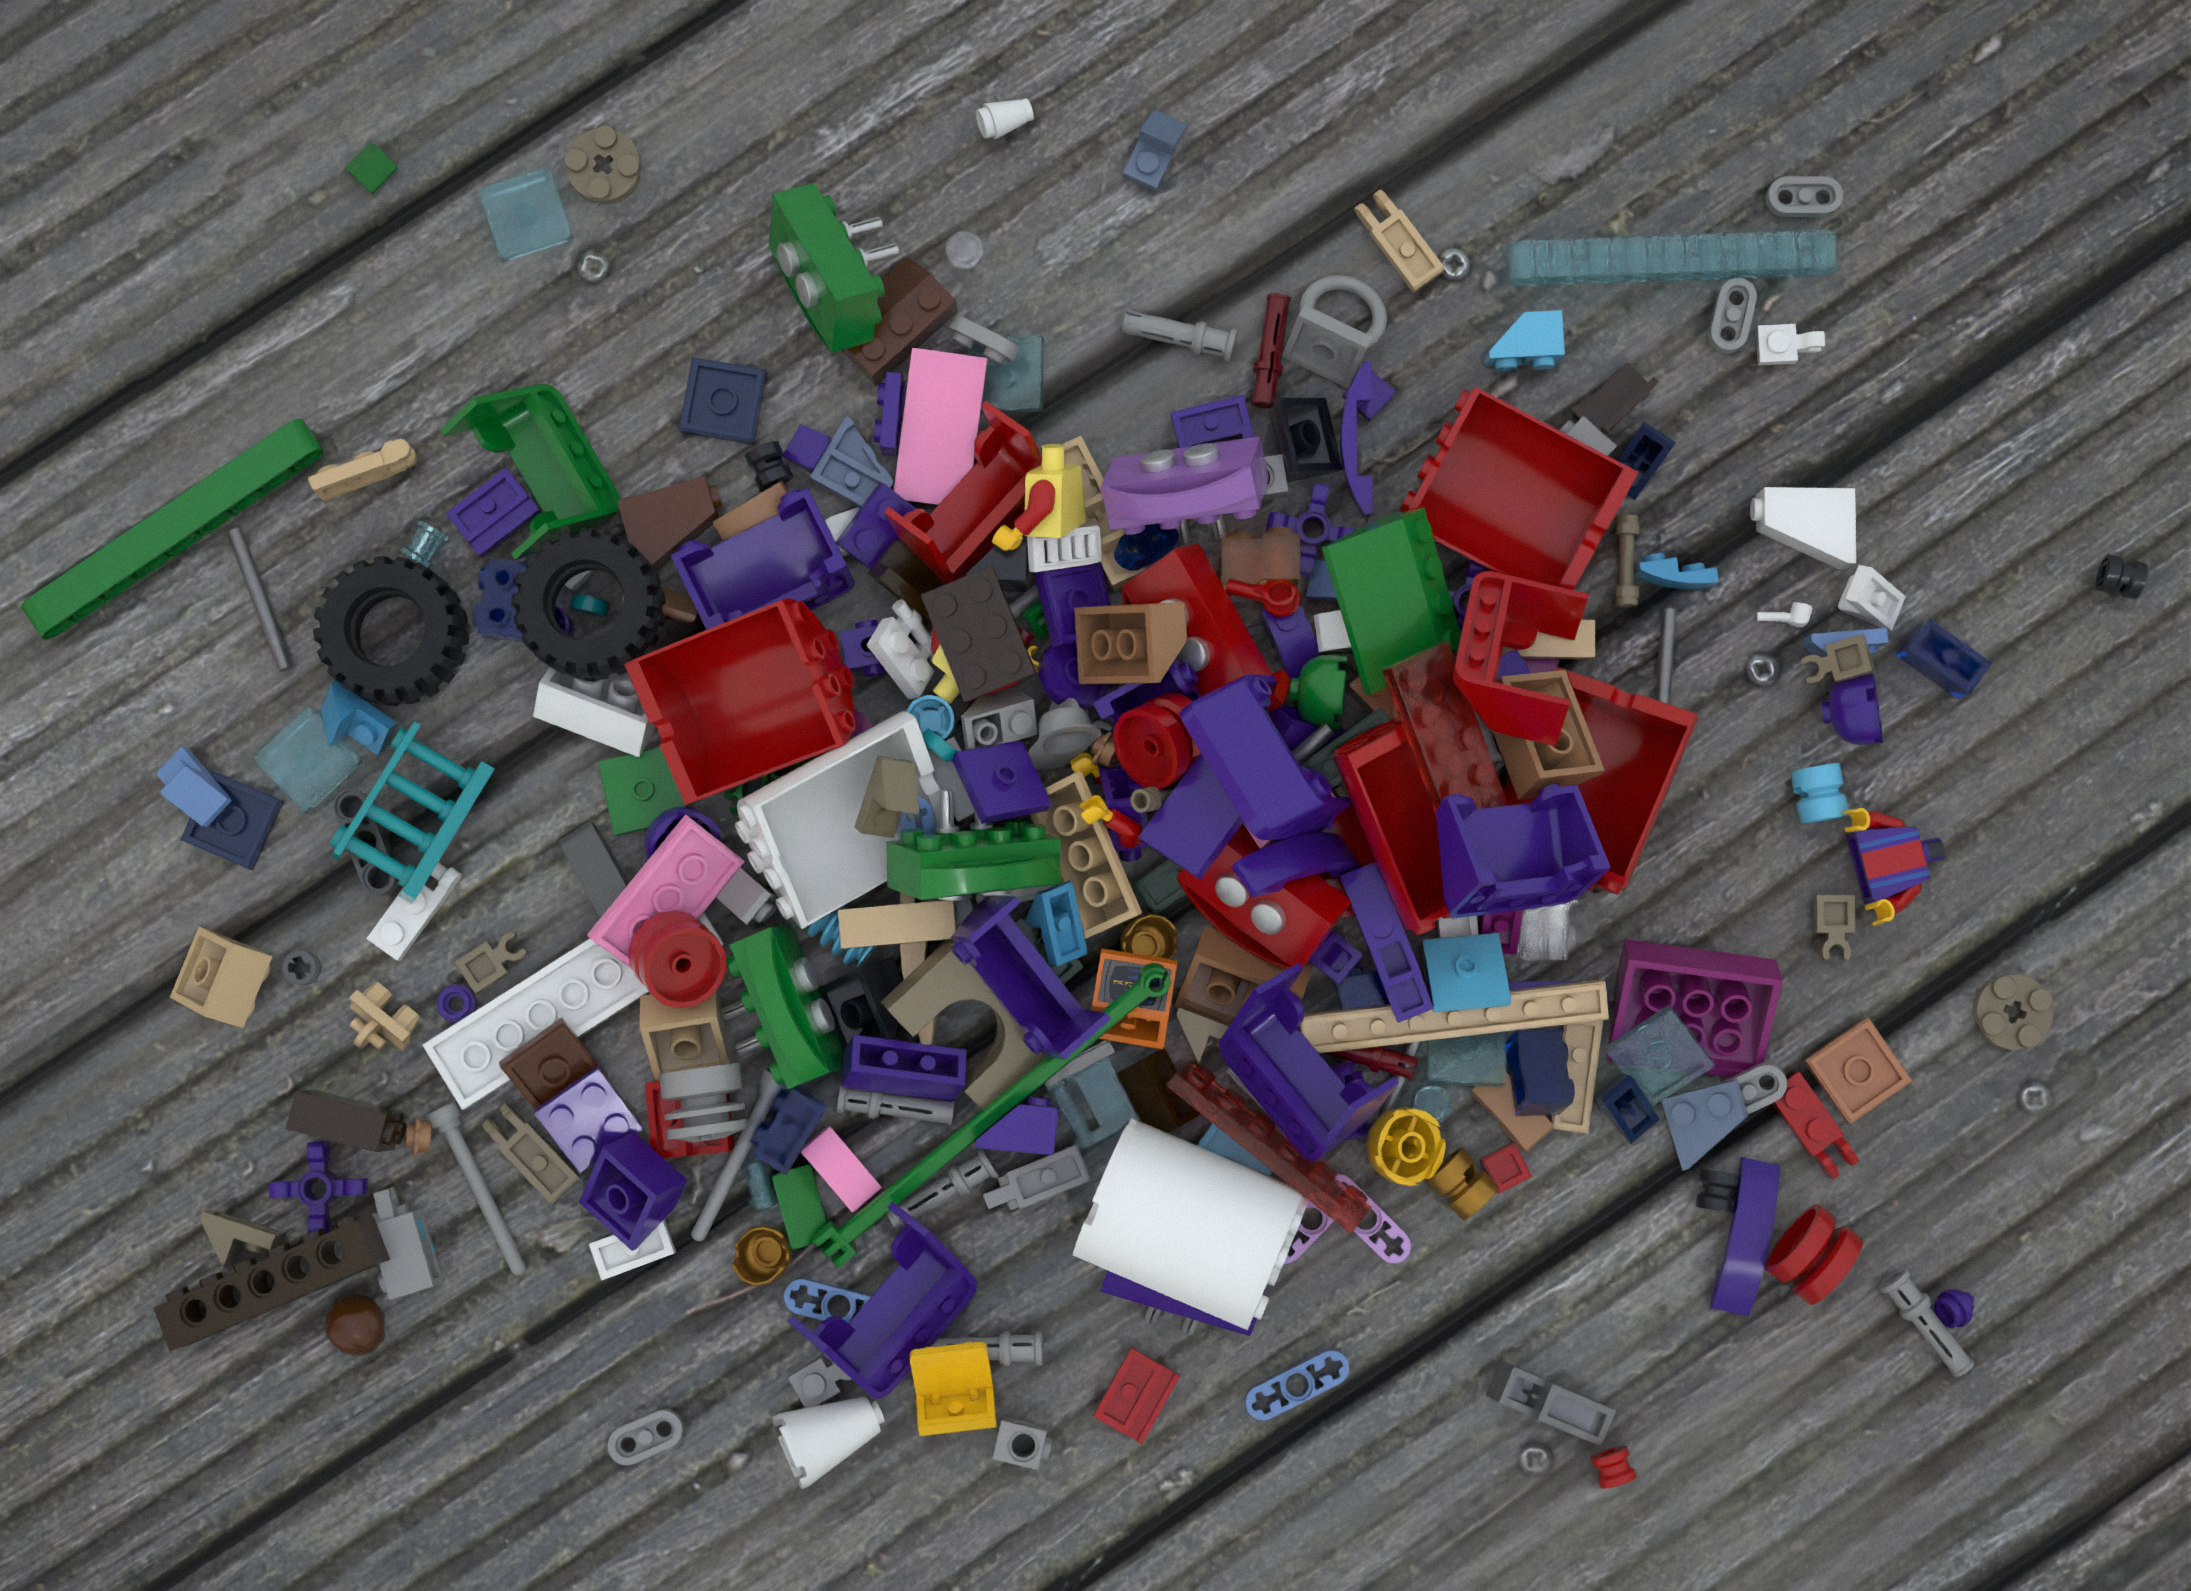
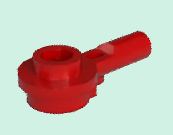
M1229 579L1226 585V593L1263 602L1265 610L1275 617L1289 616L1300 607L1301 596L1299 590L1286 580L1269 581L1265 585H1254Z

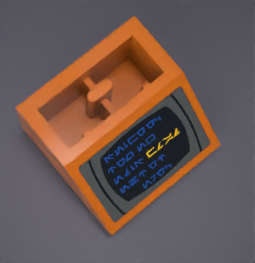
M1102 948L1092 1011L1101 1012L1138 981V974L1141 968L1147 964L1159 963L1163 965L1165 971H1168L1171 984L1164 995L1148 997L1099 1039L1164 1049L1178 961ZM1152 979L1149 986L1152 988L1159 987L1162 979Z

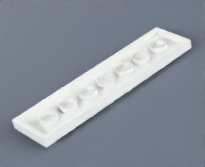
M703 912L698 920L709 929L722 946L725 945L706 913ZM588 939L422 1046L461 1109L466 1110L511 1081L499 1066V1062L560 1018L563 1017L575 1034L580 1037L639 1000L640 996L646 995L649 992L637 979L631 968L593 940Z

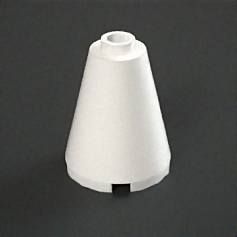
M866 1396L782 1412L772 1416L774 1427L782 1424L779 1427L782 1435L778 1439L794 1476L803 1475V1478L799 1480L801 1489L812 1485L881 1432L879 1424L885 1422L877 1401L869 1402Z

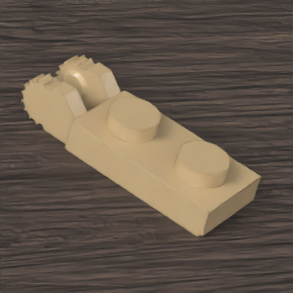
M1380 189L1373 194L1376 205L1388 217L1386 220L1379 223L1364 203L1354 208L1365 228L1370 231L1369 235L1411 291L1415 293L1443 273L1445 268L1401 209L1398 210L1385 192Z
M405 439L390 440L384 443L381 451L360 453L353 458V461L340 466L336 464L324 466L317 471V474L308 477L311 489L321 500L326 501L392 477L394 474L407 470V468L411 469L417 463L418 454Z

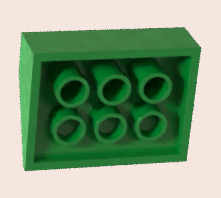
M1424 508L1388 514L1322 547L1365 695L1408 680L1419 671L1456 657L1461 631L1459 630L1453 609V601L1448 592L1442 571V563L1438 557L1433 540L1432 528Z

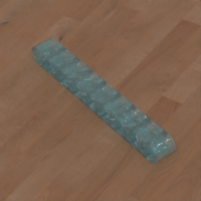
M1832 230L1526 240L1506 245L1508 284L1512 286L1821 276L1833 274L1840 270L1838 234Z

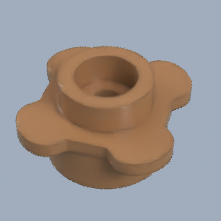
M1111 731L1106 735L1104 733L1101 734L1093 745L1092 753L1094 757L1092 764L1095 766L1100 763L1111 768L1118 760L1114 748V733Z
M414 1117L413 1125L406 1124L404 1147L411 1148V1155L417 1156L418 1152L428 1153L431 1123L420 1121V1118Z

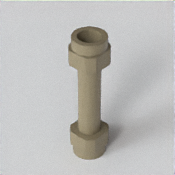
M1637 515L1616 516L1614 536L1619 537V586L1614 588L1616 607L1630 608L1638 606L1639 586H1634V537L1639 535Z
M1178 783L1162 790H1158L1156 787L1135 790L1130 799L1133 809L1140 813L1158 810Z

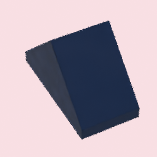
M1643 422L1633 433L1616 461L1639 472L1627 493L1634 500L1676 443L1646 422Z
M1619 1074L1593 1097V1102L1630 1144L1659 1120L1649 1101L1630 1074Z

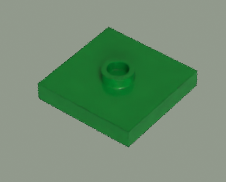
M660 747L643 751L640 757L628 754L598 761L615 836L648 829L652 820L661 812L676 806L687 807L684 804Z

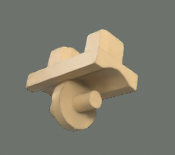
M375 982L363 993L356 990L349 997V1000L352 1002L349 1009L367 1023L366 1025L357 1017L350 1023L349 1026L359 1033L353 1044L362 1049L370 1042L380 1050L386 1043V1040L377 1034L380 1033L403 1052L410 1044V1034L419 1022V1015L406 1005H403L392 1017L387 1015L382 1009L392 999V994L379 982Z

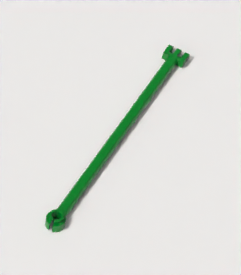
M1150 963L1141 968L1138 974V981L1101 1011L1107 1013L1111 1020L1065 1060L1049 1056L1045 1057L840 1228L830 1221L813 1235L811 1241L816 1246H820L830 1238L821 1251L826 1257H829L840 1248L841 1250L833 1256L831 1261L836 1267L843 1265L857 1253V1248L853 1241L890 1211L887 1207L891 1202L896 1205L902 1202L1148 997L1164 995L1171 984L1168 971H1165L1163 965L1159 963ZM1154 978L1162 979L1161 985L1156 988L1149 986L1150 981Z

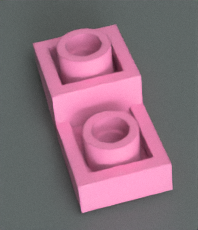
M829 1125L799 1149L852 1213L882 1188Z

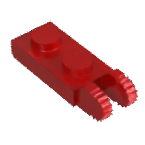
M1796 1071L1786 1078L1787 1088L1784 1095L1772 1104L1807 1154L1814 1157L1825 1174L1833 1180L1840 1174L1837 1166L1823 1149L1833 1143L1842 1159L1851 1166L1859 1162L1858 1157L1849 1143L1842 1137L1844 1134L1799 1071Z

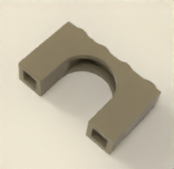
M947 939L892 990L881 1003L913 1037L945 1007L954 1002L968 999L978 1000L992 1008L997 1023L994 1043L990 1050L965 1073V1086L963 1088L964 1092L982 1110L1047 1056L1042 1052L1035 1055L1022 1040L1025 1033L969 963L964 965L958 960L950 948L954 943Z

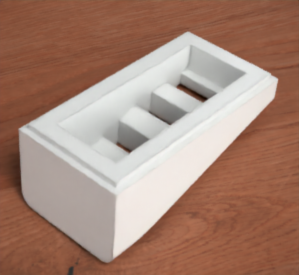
M1082 524L1062 538L1027 536L1029 572L1098 563L1102 560L1100 528L1098 525ZM1044 540H1046V546H1047V560H1046V561H1045Z

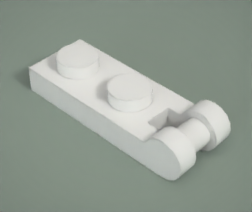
M438 862L431 873V876L439 881L438 886L435 890H432L427 885H424L412 904L399 897V893L366 939L395 960L401 961L461 878V873L453 867L447 869Z

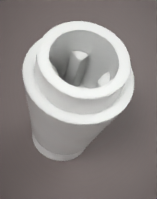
M1027 98L984 103L983 108L976 110L977 124L985 139L992 137L996 140L1034 119L1033 110Z

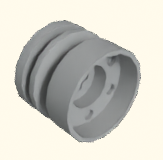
M740 1063L659 1074L662 1099L677 1100L681 1104L680 1109L664 1114L665 1120L680 1118L683 1120V1128L666 1130L667 1140L675 1139L689 1143L726 1138L742 1129H748L747 1119L732 1121L729 1119V1111L746 1109L745 1103L727 1102L726 1096L728 1093L743 1088Z

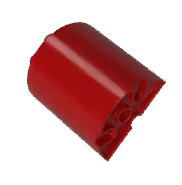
M1475 386L1471 392L1463 389L1453 408L1459 412L1453 424L1449 421L1445 422L1435 442L1441 446L1436 457L1428 454L1417 475L1418 478L1423 480L1417 493L1409 490L1399 511L1424 508L1435 541L1494 572L1574 590L1598 543L1608 529L1639 472Z
M791 598L782 599L624 664L649 723L654 724L660 733L661 743L659 746L685 805L843 746L850 739L852 732L855 731L856 723L851 687L854 685L853 675L850 669L843 665L838 653V640L834 632L830 629L826 630L803 601Z
M1557 667L1555 671L1565 670L1605 770L1601 775L1578 784L1611 867L1588 890L1594 891L1597 885L1605 891L1619 895L1620 891H1624L1628 887L1699 720V716L1688 710L1640 694H1630L1618 689L1616 686ZM1510 777L1501 795L1506 806L1530 804L1535 799L1518 800Z
M1461 696L1422 707L1419 713L1406 719H1402L1399 716L1347 741L1335 750L1336 754L1332 755L1401 923L1405 929L1413 930L1414 935L1423 934L1436 927L1435 921L1441 917L1442 919L1450 918L1444 902L1436 810L1441 805V801L1449 795L1461 793L1463 796L1473 798L1476 809L1506 806Z

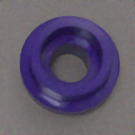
M454 984L447 986L440 992L437 998L438 1012L449 1022L457 1023L472 1014L476 1008L475 995L464 985ZM456 996L461 997L464 1003L459 1011H455L451 1006V1001Z

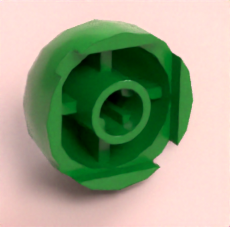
M1319 655L1303 665L1299 678L1291 679L1290 700L1297 701L1298 713L1304 721L1318 728L1326 723L1333 731L1341 732L1342 724L1335 723V717L1343 716L1347 673H1345V670H1340V664H1348V655Z

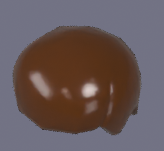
M359 1294L341 1297L333 1303V1306L328 1311L325 1326L327 1337L330 1343L341 1353L355 1357L370 1354L385 1338V1315L377 1303L370 1297Z

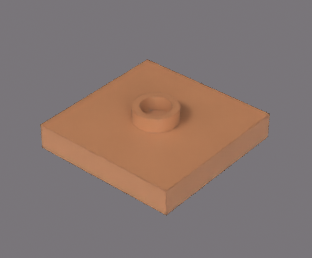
M1869 1017L1862 1019L1803 1060L1846 1124L1853 1123L1912 1082V1079Z

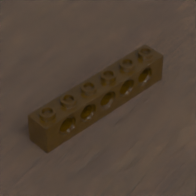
M357 1214L351 1215L335 1222L337 1229L325 1234L322 1228L302 1236L303 1244L292 1249L290 1244L287 1243L267 1251L269 1258L257 1263L254 1257L233 1266L235 1273L223 1277L222 1272L199 1280L201 1287L190 1292L188 1286L166 1294L167 1302L154 1307V1311L169 1351L196 1343L389 1261L390 1258L374 1216L359 1220ZM336 1242L339 1243L343 1249V1257L341 1260L338 1259L334 1253V1246ZM302 1257H304L309 1264V1271L307 1274H305L300 1267V1261ZM268 1271L273 1275L275 1280L273 1289L268 1285L266 1280ZM234 1286L240 1291L241 1298L239 1303L233 1297ZM200 1301L205 1304L207 1309L205 1317L199 1310Z

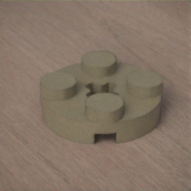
M600 126L597 129L589 130L580 135L573 142L565 156L568 178L576 192L587 201L594 203L595 201L607 202V204L618 203L629 197L639 184L642 163L635 144L628 136L609 126ZM601 158L604 160L612 159L613 161L610 163L612 171L608 174L604 171L596 173L594 171L598 166L596 162Z
M2021 974L1999 976L1991 982H1987L1979 989L1973 1003V1018L1983 1033L1981 1034L1983 1038L1997 1048L2021 1050L2035 1047L2047 1035L2052 1025V995L2040 983L2028 976ZM2016 1002L2019 1005V1010L2022 1011L2021 1018H2016L2011 1023L2008 1021L2009 1014L2004 1012L2005 1006H2012Z

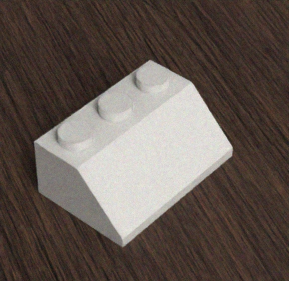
M550 667L539 682L533 717L636 757H640L654 734L656 726L649 723L628 672L618 675L616 672L609 674V679L596 680L593 677H587L586 680H582L568 674H562Z

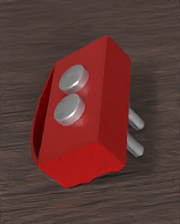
M1199 543L1174 549L1122 586L1123 605L1185 602L1187 642L1176 658L1182 663L1189 662L1198 678V682L1195 685L1201 697L1246 674L1273 675L1251 635L1261 631L1262 626L1258 625L1260 622L1255 620L1243 623L1233 605V602L1240 601L1243 597L1226 593Z
M1242 823L1201 880L1184 869H1181L1176 879L1201 914L1236 945L1257 958L1287 970L1299 963L1303 968L1321 947L1352 901L1344 896L1338 888L1331 886L1317 874L1287 881L1278 892L1252 898L1231 867L1236 861L1260 849Z

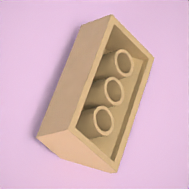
M1078 771L1046 787L1045 790L1052 805L1047 811L1030 815L1034 824L1045 825V834L1060 838L1061 883L1066 881L1073 882L1085 939L1113 929L1140 916L1142 911L1102 818L1089 825L1081 816L1084 810L1079 804L1092 797L1082 771Z

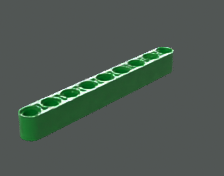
M303 419L290 421L30 596L22 603L21 609L42 640L58 636L313 464L323 455V448Z

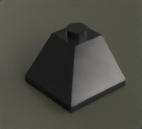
M893 957L861 967L818 988L821 999L827 1003L833 1015L834 1031L843 1051L853 1035L889 1040L895 1038L899 1022L881 1003L902 982Z

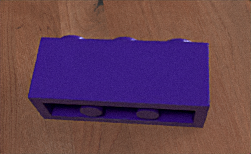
M853 1035L843 1051L841 1087L954 1101L965 1086L967 1050Z

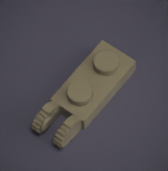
M505 1102L499 1109L502 1115L518 1131L508 1139L494 1121L487 1119L482 1126L500 1146L499 1150L552 1205L582 1177L530 1122H526L510 1104Z

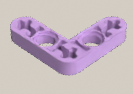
M1336 1173L1326 1177L1306 1197L1309 1198L1306 1208L1313 1207L1318 1209L1322 1215V1221L1319 1227L1312 1230L1304 1228L1300 1222L1298 1230L1308 1236V1238L1302 1243L1301 1239L1297 1237L1291 1243V1248L1294 1251L1289 1256L1287 1255L1284 1264L1292 1263L1298 1259L1338 1217L1380 1258L1388 1263H1399L1405 1260L1410 1253L1411 1243L1406 1233L1350 1178ZM1344 1181L1347 1185L1344 1189L1347 1197L1343 1201L1335 1198L1329 1204L1330 1207L1335 1209L1329 1216L1325 1207L1314 1201V1199L1320 1194L1321 1198L1325 1200L1332 1192L1328 1187L1330 1183L1334 1182L1339 1185ZM1369 1207L1376 1214V1222L1369 1229H1360L1355 1223V1214L1360 1208ZM1384 1221L1389 1227L1383 1231L1392 1239L1398 1236L1402 1239L1399 1243L1402 1251L1398 1255L1393 1252L1386 1255L1384 1250L1387 1245L1380 1237L1377 1236L1374 1243L1369 1239V1236L1374 1235L1380 1230Z

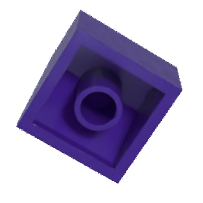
M1029 1096L1028 1104L1020 1103L976 1140V1148L1054 1155L1059 1107L1051 1106V1098Z
M632 1132L602 1147L579 1203L633 1251L643 1243L675 1208L687 1179L636 1133Z

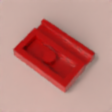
M1131 1347L1097 1406L1093 1417L1143 1444L1177 1383L1180 1374Z

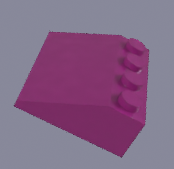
M1624 939L1616 978L1607 1061L1723 1077H1732L1757 1064L1763 1063L1783 982L1776 959Z

